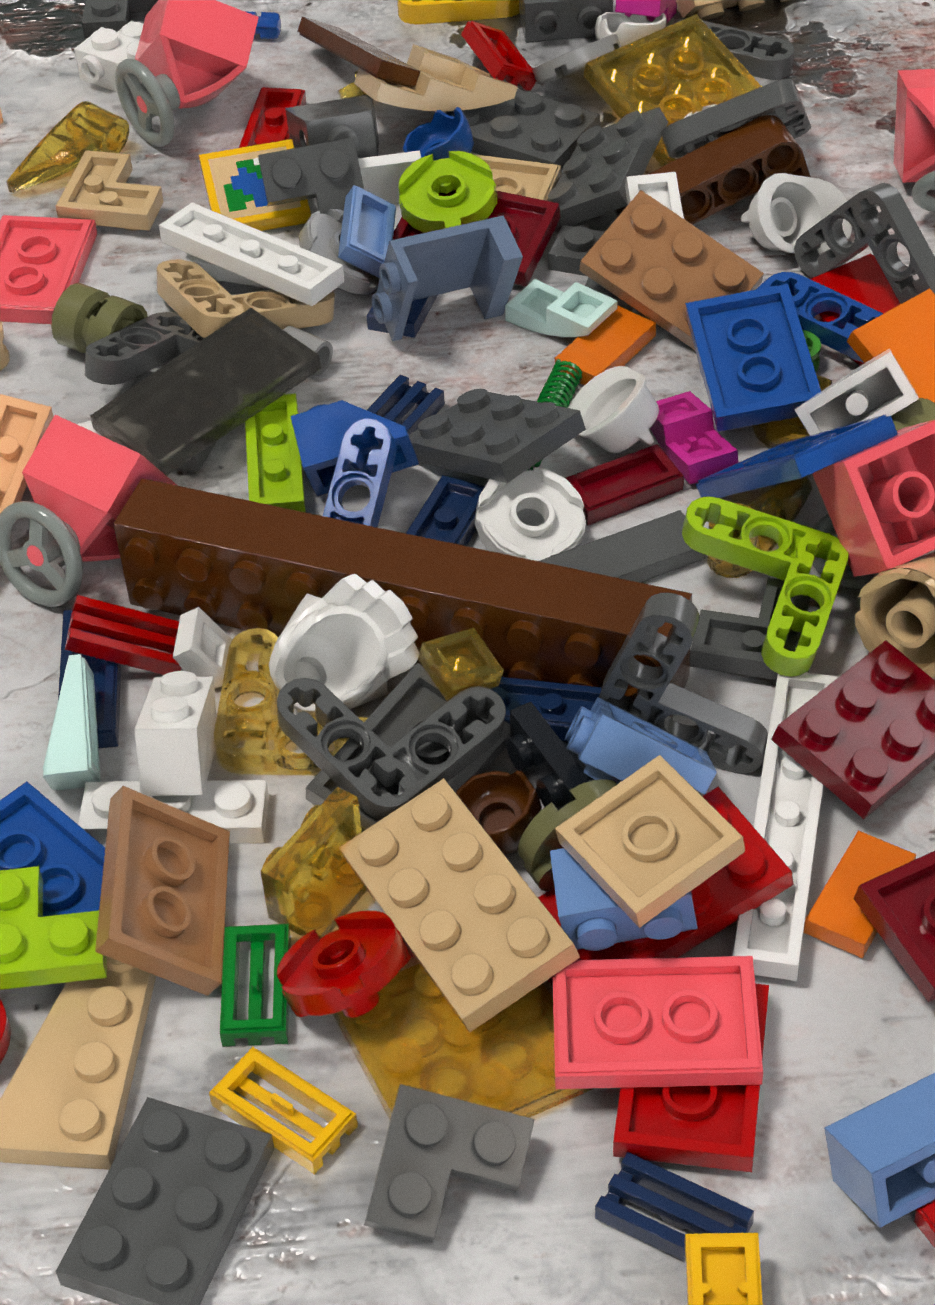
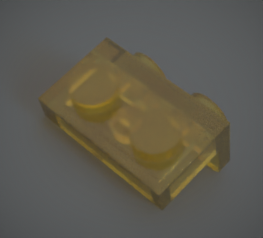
M337 787L321 805H315L308 811L301 827L283 847L275 848L268 855L260 871L268 918L279 924H289V929L302 937L314 929L320 939L330 933L337 926L334 919L347 914L367 891L339 849L340 846L362 833L357 796Z

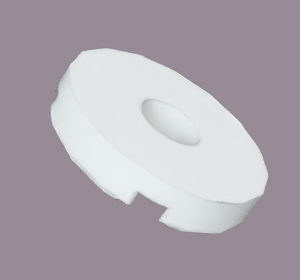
M533 467L532 471L526 470L508 483L492 479L488 481L479 495L475 526L481 543L488 551L540 561L578 547L583 538L586 525L583 512L584 504L579 492L566 478L549 469ZM522 509H533L544 517L545 523L539 526L527 525L518 518L517 512Z

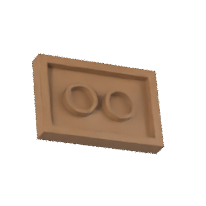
M642 190L639 191L582 258L579 269L583 274L650 320L656 322L657 325L694 350L695 347L686 317L685 303L756 290L762 283L764 276L762 271Z
M122 786L110 798L95 952L206 996L221 985L230 831L126 786Z

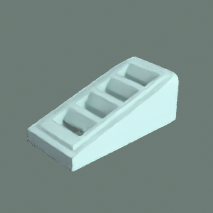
M81 654L69 655L44 761L43 778L52 790L85 788V782H101L94 674Z

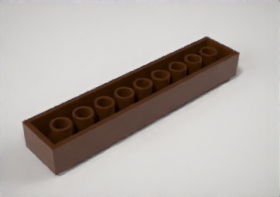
M144 478L140 480L113 523L131 605L176 615H182L199 607L216 624L247 630L255 634L279 637L306 594L323 598L342 578L355 573L365 582L373 579L384 591L391 590L404 602L413 618L410 623L418 635L414 643L420 653V657L415 665L419 663L429 671L443 675H449L450 672L602 688L608 670L643 606L651 596L659 593H674L692 602V593ZM665 622L659 627L658 633L667 637L672 624ZM690 649L670 683L685 688L690 673ZM646 655L633 656L644 665L651 667L662 666L659 661ZM628 684L624 695L632 697L634 693H637L638 689Z

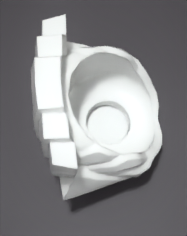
M355 573L349 575L335 584L323 598L310 594L305 595L275 643L269 661L270 676L279 690L286 683L294 679L310 678L317 680L325 685L349 709L386 695L387 680L413 668L420 657V653L414 643L418 635L410 623L413 618L404 602L391 590L384 591L373 579L365 582ZM298 702L294 704V708L298 712L305 711L312 717H315L314 703L308 707H303Z

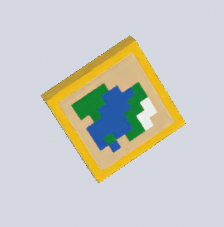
M292 139L199 155L210 210L260 231L305 224L311 216L308 199L268 207L258 155L293 149Z

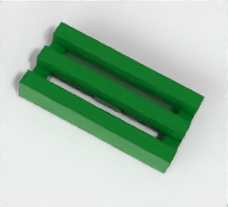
M289 924L225 927L220 1015L222 1047L235 1046L236 1039L247 1038L249 1046L262 1045V1037H274L275 1044H288L289 1004L282 993L281 987L283 986L277 977V968L285 953L291 948ZM275 940L273 1018L263 1019L265 941ZM240 942H251L248 1020H237Z

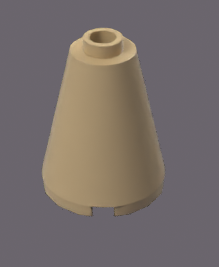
M935 551L893 567L894 569L882 571L875 575L861 589L858 598L861 597L860 610L855 614V626L864 647L869 652L887 640L932 678L935 677Z

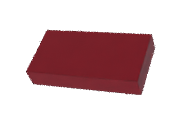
M658 444L566 477L581 495L587 526L683 490L684 475Z

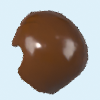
M519 770L513 774L491 771L474 775L455 792L505 856L518 852L519 842L525 829L542 810L537 789L534 788L527 776Z

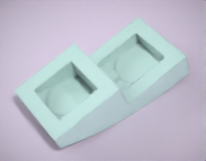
M534 279L505 305V320L519 327L551 336H588L617 309L618 301L578 282H575L563 292Z

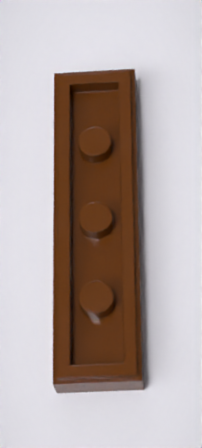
M306 17L301 18L297 32L304 38L376 78L410 88L416 86L420 71L339 27Z

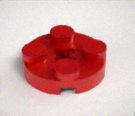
M368 910L345 914L334 919L339 928L338 930L330 932L320 939L314 929L291 946L278 965L277 977L283 986L281 987L282 993L296 1016H323L342 1011L346 1017L354 1018L366 1014L378 1004L380 999L378 992L389 984L411 958V952L401 933L396 929L391 918L386 913Z

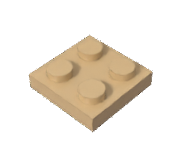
M661 755L651 760L555 828L558 841L639 928L745 852L743 836Z

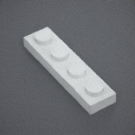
M190 203L159 225L161 242L310 306L315 305L344 283L342 264L195 203Z

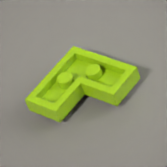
M39 866L0 870V990L107 978V956L95 952L99 910L43 917V879Z

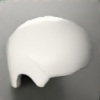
M605 12L596 20V39L600 40L617 34L622 49L614 57L628 61L644 60L655 46L662 41L667 19L664 13L660 17H656L653 22H650L644 15L632 14L628 17L620 13Z

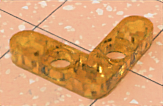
M261 628L248 629L239 633L232 639L229 646L214 729V743L219 764L225 770L237 774L316 776L321 769L305 753H294L286 749V746L292 740L284 734L278 725L276 712L277 697L280 690L275 686L269 670V661L278 639L277 635ZM254 654H260L258 661L259 672L250 671L249 661L253 660ZM246 693H258L265 697L259 704L251 707H243L234 703L239 696ZM358 717L363 722L367 719L366 717ZM319 723L317 727V736L319 735L320 731L324 728ZM339 738L333 741L334 751H329L331 755L334 756L349 738ZM247 740L243 748H237L240 741ZM268 740H274L275 749H269Z

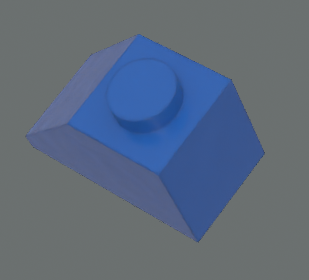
M343 400L328 405H317L306 412L291 416L302 466L316 496L329 493L343 437L347 429L354 422L362 419H375L382 422L394 437L397 450L392 473L419 465L406 427ZM371 436L369 443H359L358 447L365 456L362 472L375 477L376 474H372L366 464L370 451L372 449L380 450L382 446L375 436ZM351 468L350 471H358V470H356L355 468Z

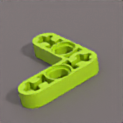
M708 496L692 501L687 508L682 528L683 539L691 549L784 580L762 645L761 655L764 663L772 671L783 676H799L809 671L814 663L848 561V551L843 547L839 539L831 534L727 500ZM706 522L716 524L713 529L703 527ZM735 529L741 531L739 539L732 538ZM754 536H767L773 539L779 548L774 551H763L756 548L750 539ZM815 557L826 560L820 578L809 574ZM797 595L809 596L819 604L820 609L812 612L802 611L792 604L790 598ZM790 629L801 632L795 652L784 648Z

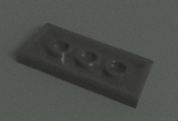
M249 308L91 414L92 426L103 437L140 453L168 476L320 370V356L253 308Z

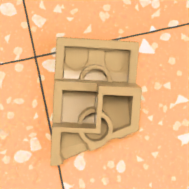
M415 44L412 46L407 61L408 65L420 71L415 87L412 86L410 88L376 78L360 68L354 84L374 101L422 111H454L456 107L461 108V110H471L496 105L514 99L518 89L516 85L492 78L489 73L459 59Z

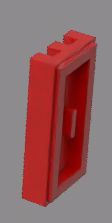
M468 21L461 35L491 76L501 81L505 78L508 83L516 86L519 83L523 89L531 91L536 83L532 67L505 32L474 21Z
M77 595L72 608L65 650L162 675L181 671L182 669L173 658L179 621Z

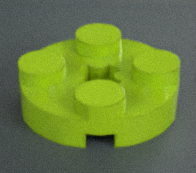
M448 151L449 158L434 161L433 154L413 162L399 179V204L403 219L412 227L424 233L487 219L493 212L498 198L492 171L484 160L471 153ZM456 190V193L450 196H439L438 194H448L449 192Z

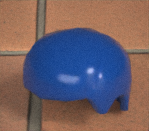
M456 107L454 109L455 116H449L441 110H437L431 122L419 125L406 136L403 151H420L421 158L433 154L434 161L449 158L448 151L471 153L474 145L472 131L461 108Z

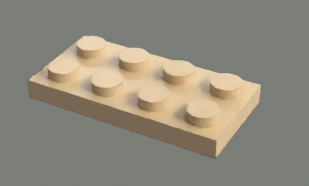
M444 778L339 847L348 865L381 911L391 918L409 950L469 1033L580 958L574 943Z

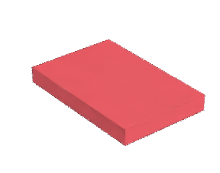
M3 215L1 217V322L52 323V314L61 294L70 285L79 283L97 236L95 220Z
M753 956L576 960L552 976L556 1089L762 1085L763 1064Z

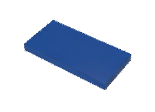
M885 414L781 443L698 480L699 483L696 484V487L701 497L721 498L800 479L898 435L891 416H886Z

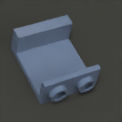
M504 215L389 241L385 261L379 268L380 280L377 292L372 296V308L378 323L385 324L392 341L402 339L412 301L470 287L484 319L504 314L505 305L508 302L523 258Z

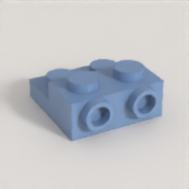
M597 697L591 710L583 706L580 707L565 737L569 741L567 749L578 754L579 760L586 765L584 773L594 780L607 779L619 784L659 755L695 790L706 794L717 773L706 751Z

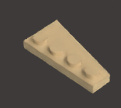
M107 957V978L66 982L0 1098V1162L110 1169L116 1154L156 980L155 975Z

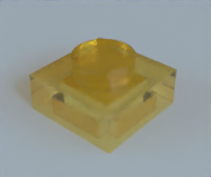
M474 627L423 642L418 657L447 702L459 692L469 687L480 686L490 689L499 686L504 671Z

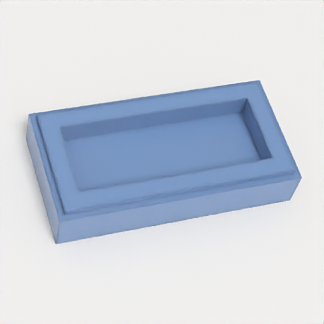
M353 185L345 197L338 258L380 278V265L385 261L389 241L393 240L396 206Z

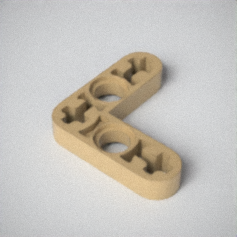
M176 259L164 261L157 266L158 295L205 339L230 341L281 332L288 326L298 329L319 326L331 322L334 318V291L313 306L272 289L231 295L195 262Z

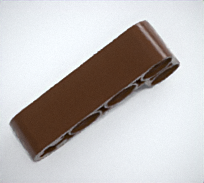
M774 115L758 117L649 173L676 172L683 217L692 225L758 192L764 180L773 174L787 173L811 177L802 149L781 119ZM627 206L614 210L616 216L618 217Z

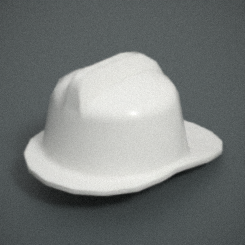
M787 173L773 174L764 180L758 193L751 201L749 210L742 214L741 222L749 224L754 238L761 246L771 251H784L795 254L796 240L847 202V200L836 186L822 179ZM843 219V231L847 239H849L852 226L847 220ZM826 242L822 243L818 249L819 255L830 249Z
M616 366L605 370L584 385L568 406V408L580 410L586 430L579 435L583 438H588L612 454L620 453L630 448L637 441L652 446L654 439L649 429L656 421L660 410L657 402L645 385L646 377L629 367Z

